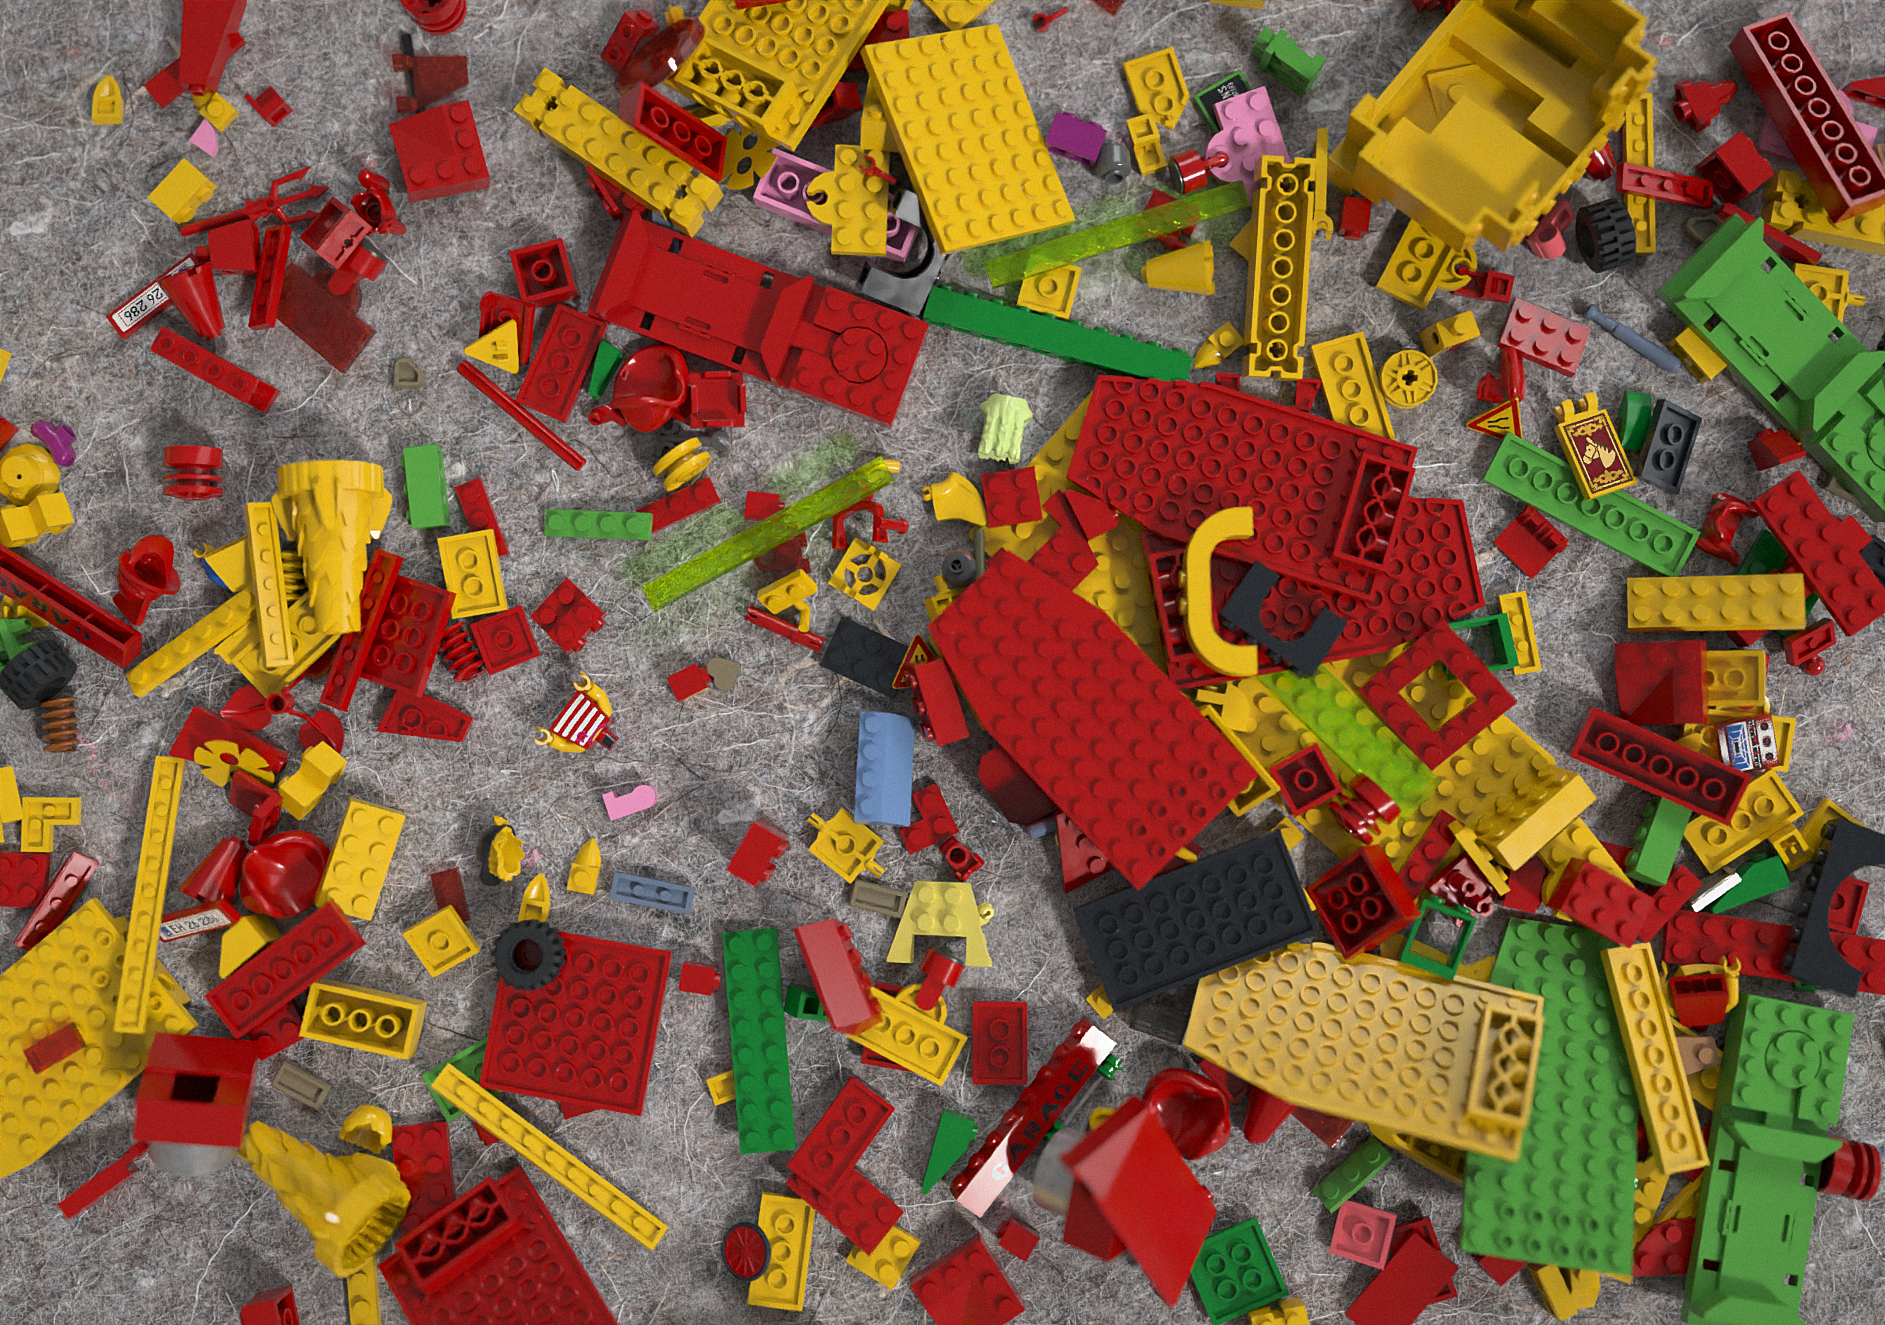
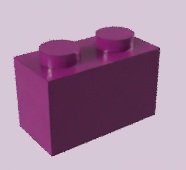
M1056 112L1045 141V147L1048 149V152L1094 168L1107 130H1104L1096 122L1089 121L1085 123L1077 120L1078 118L1071 113L1063 112L1061 114Z

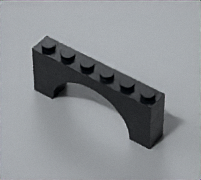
M1841 818L1828 820L1821 829L1820 837L1822 841L1820 847L1813 854L1812 862L1814 866L1804 883L1805 895L1796 908L1798 917L1795 925L1789 930L1788 941L1790 942L1787 951L1780 958L1779 965L1781 970L1779 974L1842 998H1855L1863 972L1846 962L1837 951L1829 931V908L1836 889L1851 873L1866 866L1885 869V834Z

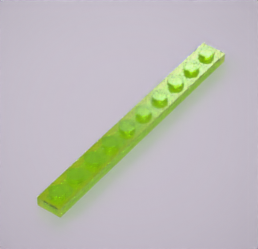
M1238 180L984 261V265L993 290L1250 207V202L1243 181Z
M879 456L643 585L644 594L652 610L657 612L890 485L895 480L883 458Z

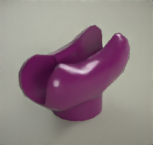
M37 421L31 425L32 436L40 439L47 446L56 465L69 467L74 463L76 452L71 444L77 437L66 424L60 423L55 426L49 421Z

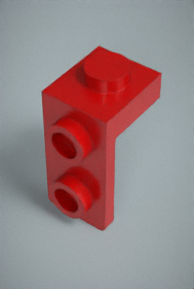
M638 9L624 12L600 55L601 58L616 71L622 72L642 37L655 35L660 26L653 21V16L645 10Z

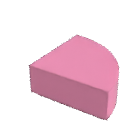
M204 119L189 141L215 158L219 148L216 130L212 124Z

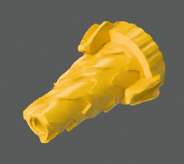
M319 460L282 465L277 468L278 491L272 497V506L288 542H298V555L303 557L304 578L309 587L310 607H314L316 633L337 635L361 631L360 592L363 589V571L367 570L366 544L371 543V540L380 539L392 503V495L384 488L383 467L369 462L346 460Z
M260 1121L250 1125L249 1132L245 1135L242 1147L236 1151V1155L249 1164L257 1177L278 1194L275 1198L289 1209L291 1215L311 1234L310 1238L315 1242L313 1250L315 1259L338 1277L352 1275L370 1262L398 1229L410 1204L411 1196L409 1190L406 1188V1184L400 1180V1172L397 1171V1166L386 1160L360 1154L359 1152L352 1156L353 1165L349 1163L346 1166L327 1152L324 1155L308 1141L301 1143L295 1137L273 1126L270 1127Z

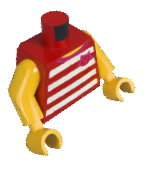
M580 671L579 673L584 678V681L577 683L572 679L573 685L578 690L549 728V731L542 726H538L536 728L544 733L543 737L540 739L531 738L539 745L546 744L562 752L582 753L586 749L592 750L597 743L610 751L619 740L618 736L608 730L614 721V718L611 716L613 709L606 692L590 681L584 671Z

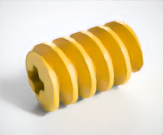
M284 550L281 552L286 600L287 606H292L295 601L302 597V595L297 593V590H302L306 587L298 582L300 579H305L304 573L300 571V569H304L303 557H299L297 551Z

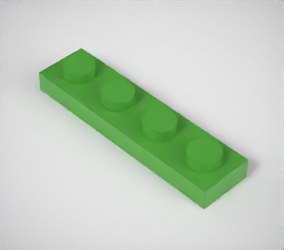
M546 509L544 536L651 541L653 514Z

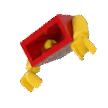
M1722 956L1720 959V964L1726 971L1727 977L1724 976V973L1669 978V982H1666L1665 979L1668 974L1667 965L1662 961L1664 970L1658 972L1669 1014L1673 1017H1679L1682 1026H1692L1698 1032L1706 1031L1709 1025L1723 1023L1725 1014L1729 1013L1739 1000L1738 978L1735 977V973L1740 970L1741 964L1735 956L1734 964L1727 967L1725 956Z

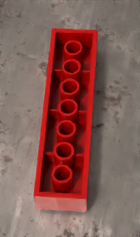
M1787 11L1742 27L1728 47L1833 224L1880 208L1885 203V169L1790 12Z

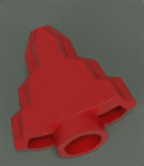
M1690 80L1674 85L1676 102L1673 103V113L1679 122L1687 121L1690 128L1699 133L1711 125V119L1720 113L1721 105L1733 98L1739 90V86L1736 80H1719L1712 84L1704 80L1695 83Z

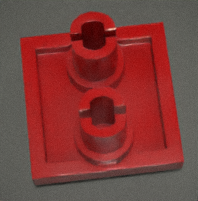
M1467 851L1461 853L1424 886L1430 894L1445 899V905L1453 908L1455 904L1465 906L1471 909L1470 914L1473 916L1476 913L1484 917L1490 915L1493 911V905L1490 901L1499 894ZM1446 914L1454 926L1460 928L1463 920Z

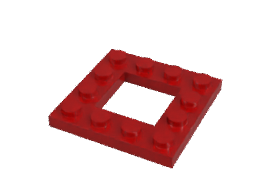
M1443 618L1358 688L1361 695L1430 771L1434 770L1517 703V699ZM1438 659H1441L1475 699L1436 731H1433L1399 691Z

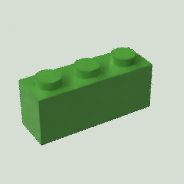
M436 444L403 448L404 456H401L400 462L403 472H406L407 482L404 483L403 489L406 499L409 498L410 509L406 511L408 524L412 525V529L417 531L451 528L442 448Z
M1662 797L1649 801L1643 809L1642 815L1644 820L1642 825L1638 827L1633 839L1636 842L1633 850L1626 856L1624 874L1652 888L1666 885L1692 810Z

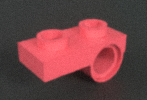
M1558 198L1553 208L1527 239L1535 256L1543 259H1555L1564 253L1566 243L1562 238V234L1576 217L1567 200Z

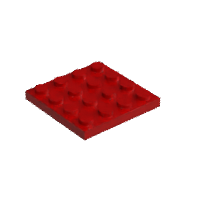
M367 565V570L363 571V582L370 565ZM397 575L360 677L422 698L457 593ZM341 637L337 642L330 663V667H332L334 659L336 657L337 651L339 649L343 637Z

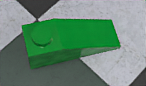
M1767 851L1752 854L1751 860L1743 862L1735 870L1741 881L1702 909L1706 913L1716 914L1791 886L1780 856L1770 854Z
M788 984L784 1012L799 1019L829 1022L816 988Z
M946 1108L942 1109L921 1185L922 1194L926 1195L966 1151L969 1141H975L978 1126L974 1125V1116Z

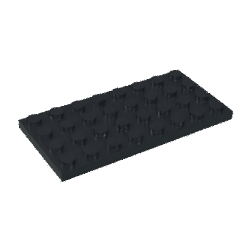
M1280 829L1273 830L1198 859L1193 863H1188L1154 876L1139 890L1131 885L1073 908L1113 1012L1320 933Z

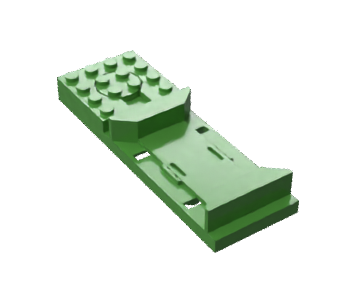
M1737 213L1729 216L1662 284L1655 294L1727 364L1726 368L1801 443L1808 453L1830 475L1836 478V482L1864 506L1862 507L1863 510L1876 523L1885 522V368L1883 366L1885 363V351L1869 352L1763 241L1764 220L1761 217L1745 223ZM1764 262L1771 268L1768 273L1761 267ZM1715 313L1721 321L1709 332L1703 324ZM1831 332L1839 338L1835 343L1828 337ZM1782 383L1788 391L1776 402L1770 394Z
M1739 992L1738 1003L1730 1010L1707 1149L1709 1165H1705L1695 1223L1696 1228L1692 1241L1680 1320L1689 1325H1806L1798 1315L1822 1160L1842 1147V1141L1828 1137L1826 1134L1828 1123L1835 1125L1838 1123L1854 1014ZM1719 1159L1736 1161L1735 1172L1718 1169ZM1801 1174H1806L1804 1185L1799 1184ZM1703 1258L1720 1261L1719 1271L1702 1269ZM1785 1273L1790 1274L1788 1284H1783Z

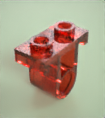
M799 525L787 526L789 534H794V539L764 543L759 545L754 551V562L764 572H778L801 568L806 574H811L809 558H804L803 548L808 547L806 532L800 531ZM766 551H772L775 554L774 562L769 565H764L761 562V556Z

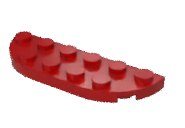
M1671 1217L1649 1227L1650 1231L1644 1235L1640 1242L1636 1243L1632 1250L1631 1276L1687 1275L1696 1228V1217ZM1703 1258L1702 1269L1719 1271L1720 1261Z

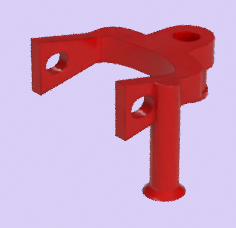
M851 481L844 489L845 504L835 508L832 513V549L848 550L843 522L844 519L853 513L860 511L872 512V542L889 543L886 529L897 531L899 534H905L909 528L908 521L906 519L894 520L884 518L882 504L871 501L874 497L872 487L862 482Z

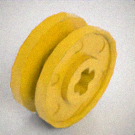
M1402 350L1392 355L1381 365L1377 374L1384 401L1398 409H1412L1427 401L1434 393L1438 383L1437 369L1433 361L1424 353L1416 350ZM1406 374L1408 379L1412 380L1408 385L1405 384L1406 381H1402V377Z
M697 437L678 445L654 465L652 472L656 477L669 474L662 484L667 492L690 481L705 469L713 459L708 452L695 455L702 446Z

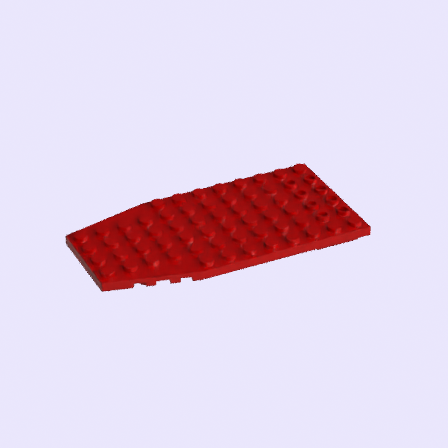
M1098 375L1065 479L1094 497L1103 500L1109 506L1160 537L1187 545L1195 530L1211 516L1231 508L1252 507L1253 535L1248 539L1220 541L1214 546L1211 553L1248 565L1258 560L1279 575L1372 603L1380 576L1386 572L1416 471V468H1413L1418 448L1211 382L1192 383L1184 380L1162 381L1154 378H1148L1147 380L1124 376Z
M1408 496L1387 570L1380 576L1372 603L1280 575L1261 604L1260 619L1264 629L1278 640L1295 641L1304 633L1318 610L1326 607L1348 622V624L1321 663L1325 664L1386 652L1426 633L1442 618L1448 623L1485 606L1463 500L1413 498V496ZM1150 530L1139 532L1167 676L1179 690L1288 670V667L1281 662L1276 664L1264 656L1266 652L1258 646L1256 647V675H1226L1204 664L1189 645L1184 628V615L1179 613V600L1183 598V587H1179L1178 574L1179 571H1183V555L1186 545L1162 538ZM1211 553L1209 565L1211 623L1213 630L1227 644L1249 646L1242 641L1243 636L1235 630L1232 633L1219 625L1220 620L1217 618V613L1250 565Z
M1009 550L927 626L982 726L1137 890L1146 884L1259 775L1105 611Z
M521 1165L497 1181L491 1176L484 1179L394 1244L398 1251L377 1265L410 1325H620Z

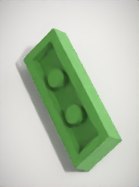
M1373 1136L1313 1188L1312 1191L1326 1208L1333 1213L1387 1166L1393 1158Z

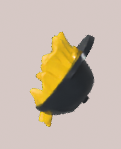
M496 815L493 816L494 826L483 832L476 847V857L482 864L480 882L485 886H496L502 879L505 882L508 880L512 881L513 876L521 873L520 860L525 857V853L520 848L523 840L516 837L515 830L509 825L508 820Z

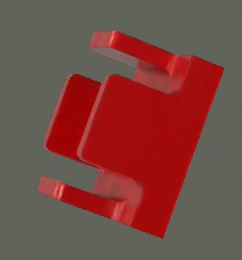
M704 371L703 373L688 374L690 429L745 427L747 408L746 385H743V373Z

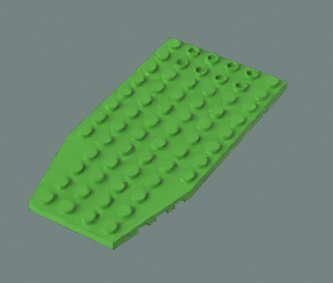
M1513 917L1507 919L1488 983L1544 997L1541 1016L1544 1017L1527 1127L1522 1131L1518 1160L1512 1162L1465 1149L1458 1250L1590 1272L1631 1276L1639 1098L1600 954L1601 950L1621 946L1611 943L1588 929Z

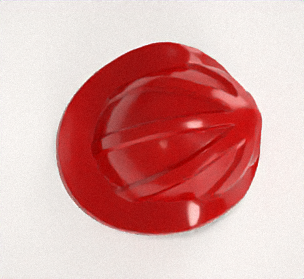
M666 344L648 345L633 352L621 366L615 378L613 399L610 400V406L613 409H620L624 419L633 429L639 432H651L660 428L670 419L675 408L683 404L687 399L689 375L682 353L677 348Z
M302 830L278 833L258 843L246 854L242 863L243 875L240 881V895L243 905L255 913L268 914L281 920L293 918L315 904L314 899L330 854L328 846L315 834Z
M1184 1068L1164 1069L1156 1073L1149 1080L1142 1094V1102L1147 1099L1157 1110V1113L1154 1115L1171 1142L1175 1143L1174 1146L1185 1160L1194 1161L1201 1159L1208 1154L1218 1151L1227 1144L1231 1131L1229 1102L1226 1094L1217 1084L1199 1073Z

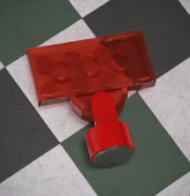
M362 239L337 270L326 268L312 277L298 264L291 262L284 272L276 319L339 372L346 373L377 333L373 327L357 315L362 305L360 280L365 277L375 281L388 264L387 257L372 244Z

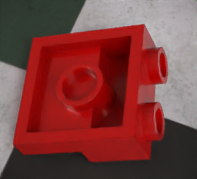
M566 578L534 611L530 618L566 653L571 654L573 651L578 653L586 645L587 641L585 638L591 632L597 633L606 623L604 618L607 614L569 578Z

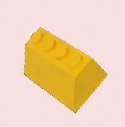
M1210 704L1196 707L1259 773L1228 804L1235 815L1239 817L1278 792L1280 787Z

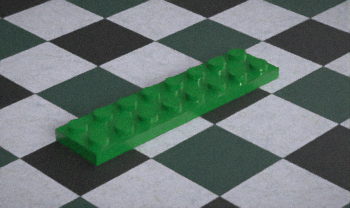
M777 927L724 932L722 935L740 1155L796 1149Z

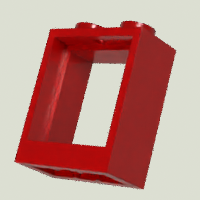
M332 196L299 238L336 269H339L372 226ZM346 239L350 240V243L348 245H345L344 243Z

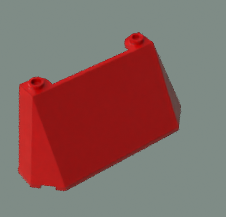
M1133 1095L1072 1148L1061 1154L1058 1159L1076 1178L1075 1181L1086 1192L1149 1280V1286L1168 1308H1173L1180 1297L1217 1209L1211 1201L1214 1198L1212 1193L1205 1185H1200L1154 1115L1157 1113V1110L1147 1099L1142 1102L1136 1095Z

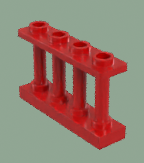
M166 327L160 329L150 347V351L263 413L268 414L280 393L278 389Z

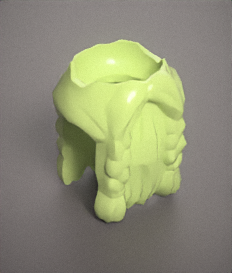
M994 393L979 405V410L984 417L983 432L978 449L979 458L988 460L991 457L993 460L999 461L1002 459L1005 461L1006 457H1008L1009 464L1016 465L1020 459V446L1022 444L1024 426L1032 420L1033 413L1026 399Z

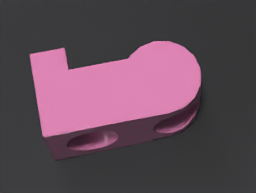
M640 785L632 793L618 797L616 791L603 794L602 796L612 821L654 806L658 799V792L651 785Z

